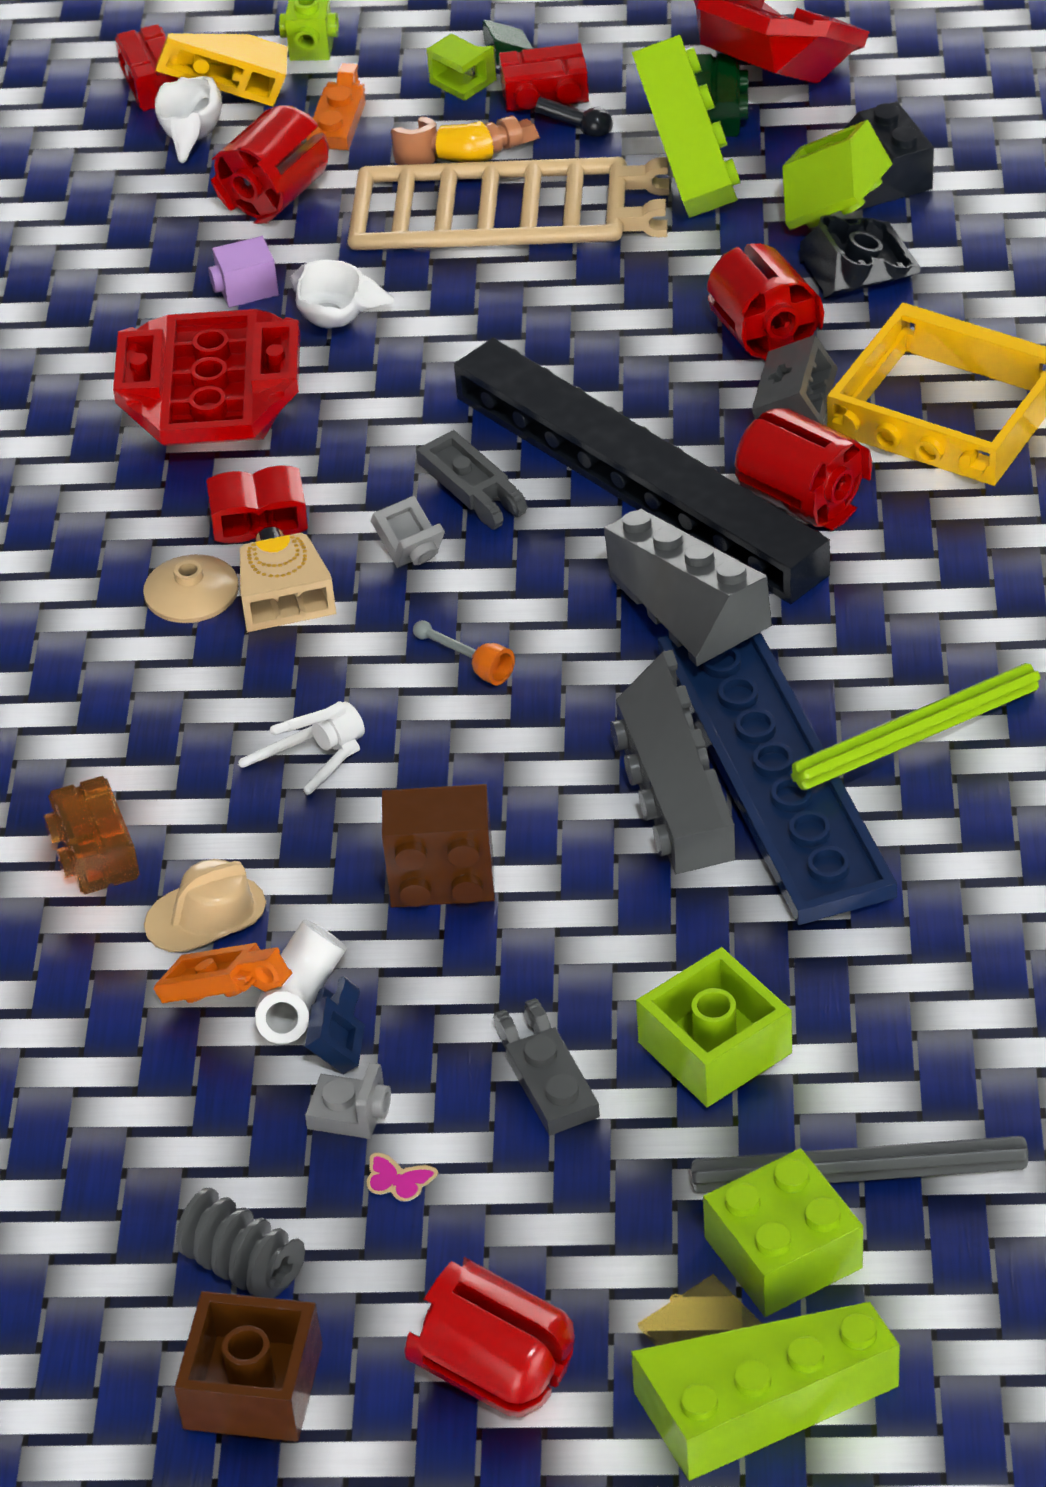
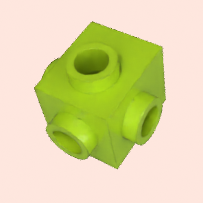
M288 0L286 13H280L279 31L281 38H287L290 61L330 60L333 39L338 37L339 34L338 13L331 12L330 0Z

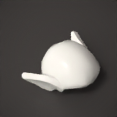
M180 77L178 81L165 82L157 93L155 99L157 119L166 134L173 139L178 161L181 163L186 162L196 141L208 135L218 122L222 109V97L212 77Z
M316 260L301 265L290 277L293 290L296 293L297 309L309 322L322 328L330 329L345 326L354 320L360 311L391 304L394 301V298L374 280L364 276L357 267L343 261Z

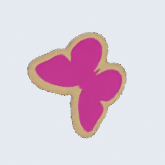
M373 1153L370 1156L369 1168L371 1174L367 1178V1187L374 1194L382 1195L391 1192L397 1200L406 1202L416 1198L421 1193L422 1187L428 1185L438 1176V1170L427 1165L401 1169L400 1165L390 1156L384 1153Z

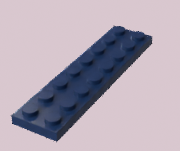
M761 632L697 667L689 659L688 650L684 646L677 647L670 640L669 635L658 638L659 654L673 649L678 663V669L676 670L677 687L686 686L691 700V707L689 709L697 729H701L706 746L797 924L802 925L897 898V882L840 777L838 776L808 790L800 789L797 783L793 782L790 775L793 772L792 764L824 748Z

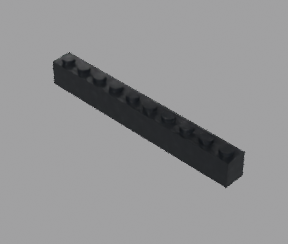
M491 338L454 363L457 399L635 509H643L767 575L768 591L787 603L792 604L830 576V539L822 533L808 527L788 515L784 510L773 506L753 494L749 489L738 485L714 468L688 455L681 448L673 446L653 434L646 427L640 426L618 413L614 408L588 395L581 388L575 387L553 374L549 369L523 356L516 349L508 347L495 338Z

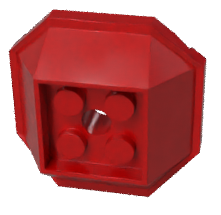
M694 0L701 45L770 72L815 84L821 82L851 52L864 48L870 32L838 19L800 8L796 9L792 19L774 10L764 2L765 0Z
M248 309L170 314L150 320L137 329L130 327L118 331L113 384L115 403L163 446L264 440L280 411L299 392V320L289 317L282 319L270 312Z

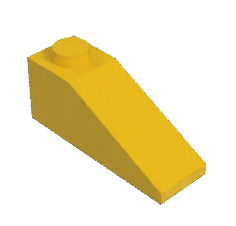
M168 33L155 71L177 78L209 76L214 79L220 91L274 107L287 75L288 46L250 34Z

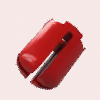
M275 106L267 109L212 158V160L215 159V176L211 179V184L219 199L230 211L237 207L245 214L257 218L253 222L254 224L271 221L324 173L329 156V144L325 135L319 133L312 136L306 143H301L319 125L309 114L294 106Z
M761 243L746 244L743 252L739 247H735L724 253L710 271L707 291L710 293L708 295L710 308L752 356L766 361L768 351L813 336L817 327L822 330L825 311L821 298L775 248Z
M772 408L762 413L758 419H755L741 437L735 456V475L740 486L749 489L753 494L773 506L815 527H826L830 530H835L843 525L857 510L858 507L850 503L858 491L861 479L864 478L868 481L871 479L872 457L869 448L860 445L849 436L788 408Z
M466 1257L463 1259V1266L451 1261L437 1277L424 1298L431 1305L426 1313L420 1337L410 1331L408 1333L404 1350L406 1359L507 1416L524 1417L541 1408L551 1397L552 1388L547 1385L556 1388L568 1369L575 1341L572 1320L560 1308Z

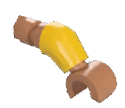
M513 115L497 120L496 124L493 122L484 124L481 121L470 124L441 125L438 131L434 120L420 116L418 119L419 129L409 130L402 127L391 129L393 155L398 165L432 164L437 158L459 163L484 162L492 159L493 154L500 152L503 147L509 149L540 139L536 127L528 119L518 121Z

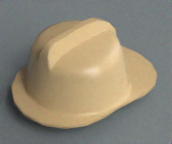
M203 860L192 865L185 872L180 888L158 899L149 909L144 922L146 936L155 947L165 951H191L255 924L264 913L266 900L263 890L254 881L247 879L245 868L240 861Z

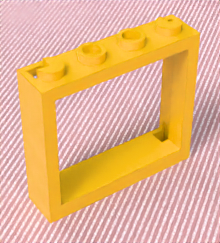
M902 302L827 395V427L858 442L995 486L1046 418V370H1043V364L1046 365V346ZM910 323L915 324V330L910 329ZM905 352L1030 391L992 442L866 402ZM978 450L988 453L989 456L978 453Z

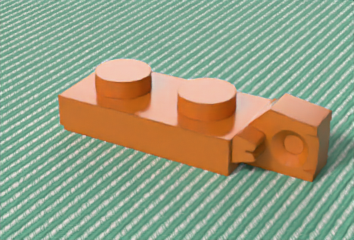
M342 63L337 72V82H327L313 115L314 121L319 126L306 138L307 141L312 136L323 133L329 144V149L349 150L366 104L365 84L360 83L358 80V64Z
M257 943L181 955L154 985L153 989L162 1003L181 1000L193 1003L207 996L224 994L226 997H232L245 992L252 985L266 992L282 986L292 975V971L288 969L278 947L260 950Z

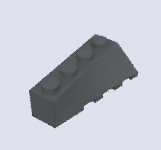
M643 509L631 511L616 522L604 527L610 577L636 604L643 603L645 605L648 617L656 625L662 623L668 629L670 640L677 647L684 646L688 650L689 659L696 667L772 626L767 575Z
M672 649L662 652L616 699L617 720L610 722V729L616 750H625L624 763L630 784H639L641 789L638 795L644 819H653L655 823L653 835L657 851L660 856L668 855L675 874H680L734 861L735 833L734 822L715 768L710 769L703 734L700 728L694 729L689 709L691 707V700L686 686L677 687L676 670L678 669V663Z

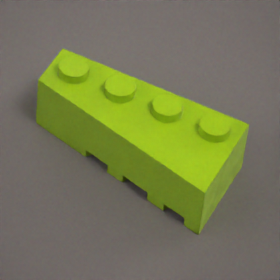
M677 35L632 52L688 217L692 218L738 201L733 186L740 184L741 181L733 159L724 161L720 148L728 146L720 121L711 123L707 111L715 107L707 84L698 86L695 74L701 72L702 69L694 47L685 49L681 35Z
M865 1302L631 1351L634 1394L688 1481H691L899 1387L900 1344L871 1302Z

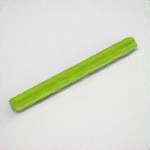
M1021 664L797 760L792 764L793 772L790 774L791 778L802 790L813 788L1036 691L1039 688L1038 680L1041 679L1038 671H1034L1031 664Z

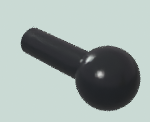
M541 96L535 107L536 113L580 127L582 133L587 136H604L613 128L611 115L600 107H593L583 111Z

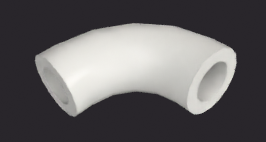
M305 919L302 921L281 953V957L288 969H291L292 975L282 986L266 992L261 991L255 1008V1023L259 1033L268 1041L276 1044L291 1043L298 1040L305 1033L309 1023L311 1006L316 1001L319 990L323 988L347 950V947L338 938L311 921Z

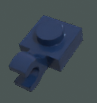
M344 976L339 978L335 994L325 987L319 990L316 1003L311 1006L305 1042L307 1049L342 1074L359 1066L365 1027L364 1023L354 1017L360 989Z

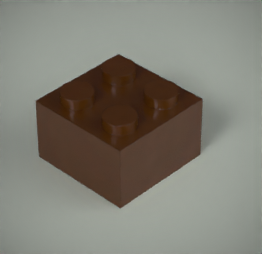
M487 784L382 790V840L391 908L495 901L494 855Z
M201 1291L174 1387L183 1429L299 1442L323 1345L316 1303Z

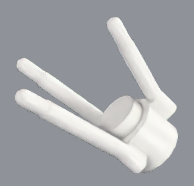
M341 701L326 709L286 720L271 726V734L278 735L309 725L312 726L241 758L238 762L239 766L244 768L258 761L260 762L314 737L322 749L338 751L305 785V794H311L347 757L360 751V746L356 740L364 735L365 727L363 720L355 707L348 702Z

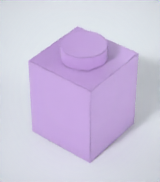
M263 236L212 248L215 266L208 267L210 281L215 293L222 292L228 308L279 295L274 259Z

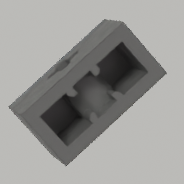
M816 335L768 351L752 406L755 419H758L762 413L772 408H788L818 423H824L827 412V395L833 389L838 367Z

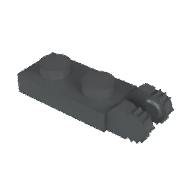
M455 430L416 449L418 464L470 510L475 509L480 521L485 525L487 524L491 530L502 526L504 520L499 506L492 501L497 496L503 507L515 517L526 513L528 506L525 497L508 480V476Z
M534 998L525 1002V1017L533 1029L534 1035L520 1039L516 1025L507 1010L495 1012L493 1016L495 1029L506 1049L507 1061L548 1135L550 1136L599 1118V1103L556 1027L551 1028L547 1013L538 999Z

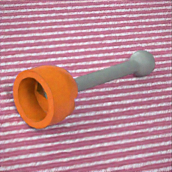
M418 621L413 627V633L416 638L421 640L429 638L472 658L471 664L474 673L490 684L496 686L503 684L513 671L515 664L514 652L500 644L485 643L474 649L433 630L431 624L427 621Z

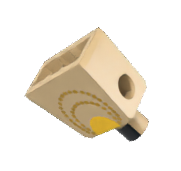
M267 527L257 534L256 542L247 543L240 547V594L247 633L336 614L331 574L307 534L296 533L284 536L279 528Z

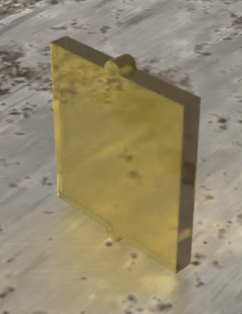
M712 1274L682 1295H671L670 1303L640 1321L638 1328L655 1346L760 1325L762 1323Z

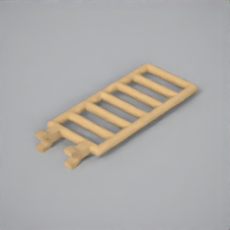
M622 157L364 166L359 169L347 243L352 250L614 242L621 238L622 232L644 231L652 237H667V220L653 219V217L666 216V199L650 200L642 207H624L625 190L646 189L654 195H670V178L655 177L656 175L668 174V158L659 157L650 160L646 165L627 166L625 159ZM609 174L606 225H580L584 175ZM567 176L563 226L537 227L541 177ZM525 177L520 227L494 228L499 178ZM482 179L477 229L451 230L457 180ZM440 180L434 230L408 231L415 181ZM398 182L391 232L366 233L373 183Z

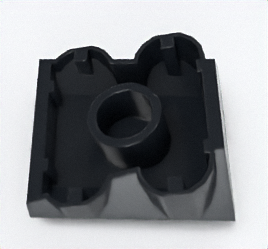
M824 215L820 218L818 226L800 241V264H806L822 288L823 299L920 274L919 264L889 221L861 218L858 220V223H849L837 216Z

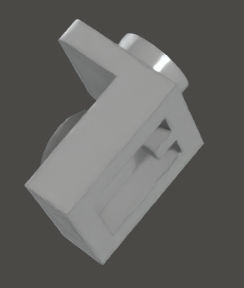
M369 1063L363 1080L320 1073L305 1114L307 1129L371 1139L378 1118H386L391 1101V1088L383 1083L381 1064Z

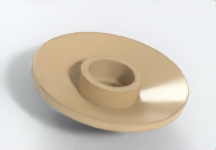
M194 554L173 558L155 568L145 581L143 593L147 607L156 616L176 623H195L213 618L230 607L238 594L239 584L236 572L228 563L213 556Z

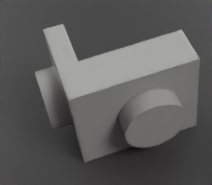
M415 496L374 512L371 518L373 527L397 568L413 562L414 565L423 564L438 553L445 531L440 523L434 526L431 525Z

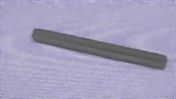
M1022 1136L804 1151L829 1183L1023 1170L1028 1166L1029 1158L1025 1137ZM791 1152L696 1159L692 1162L691 1167L694 1190L698 1193L712 1192Z

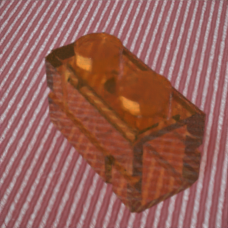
M100 776L80 782L78 787L72 784L52 790L50 795H48L52 812L44 814L43 817L51 843L61 842L63 845L62 848H58L56 851L64 878L74 876L80 892H83L85 895L106 889L110 883L116 886L137 879L140 872L135 847L108 779Z

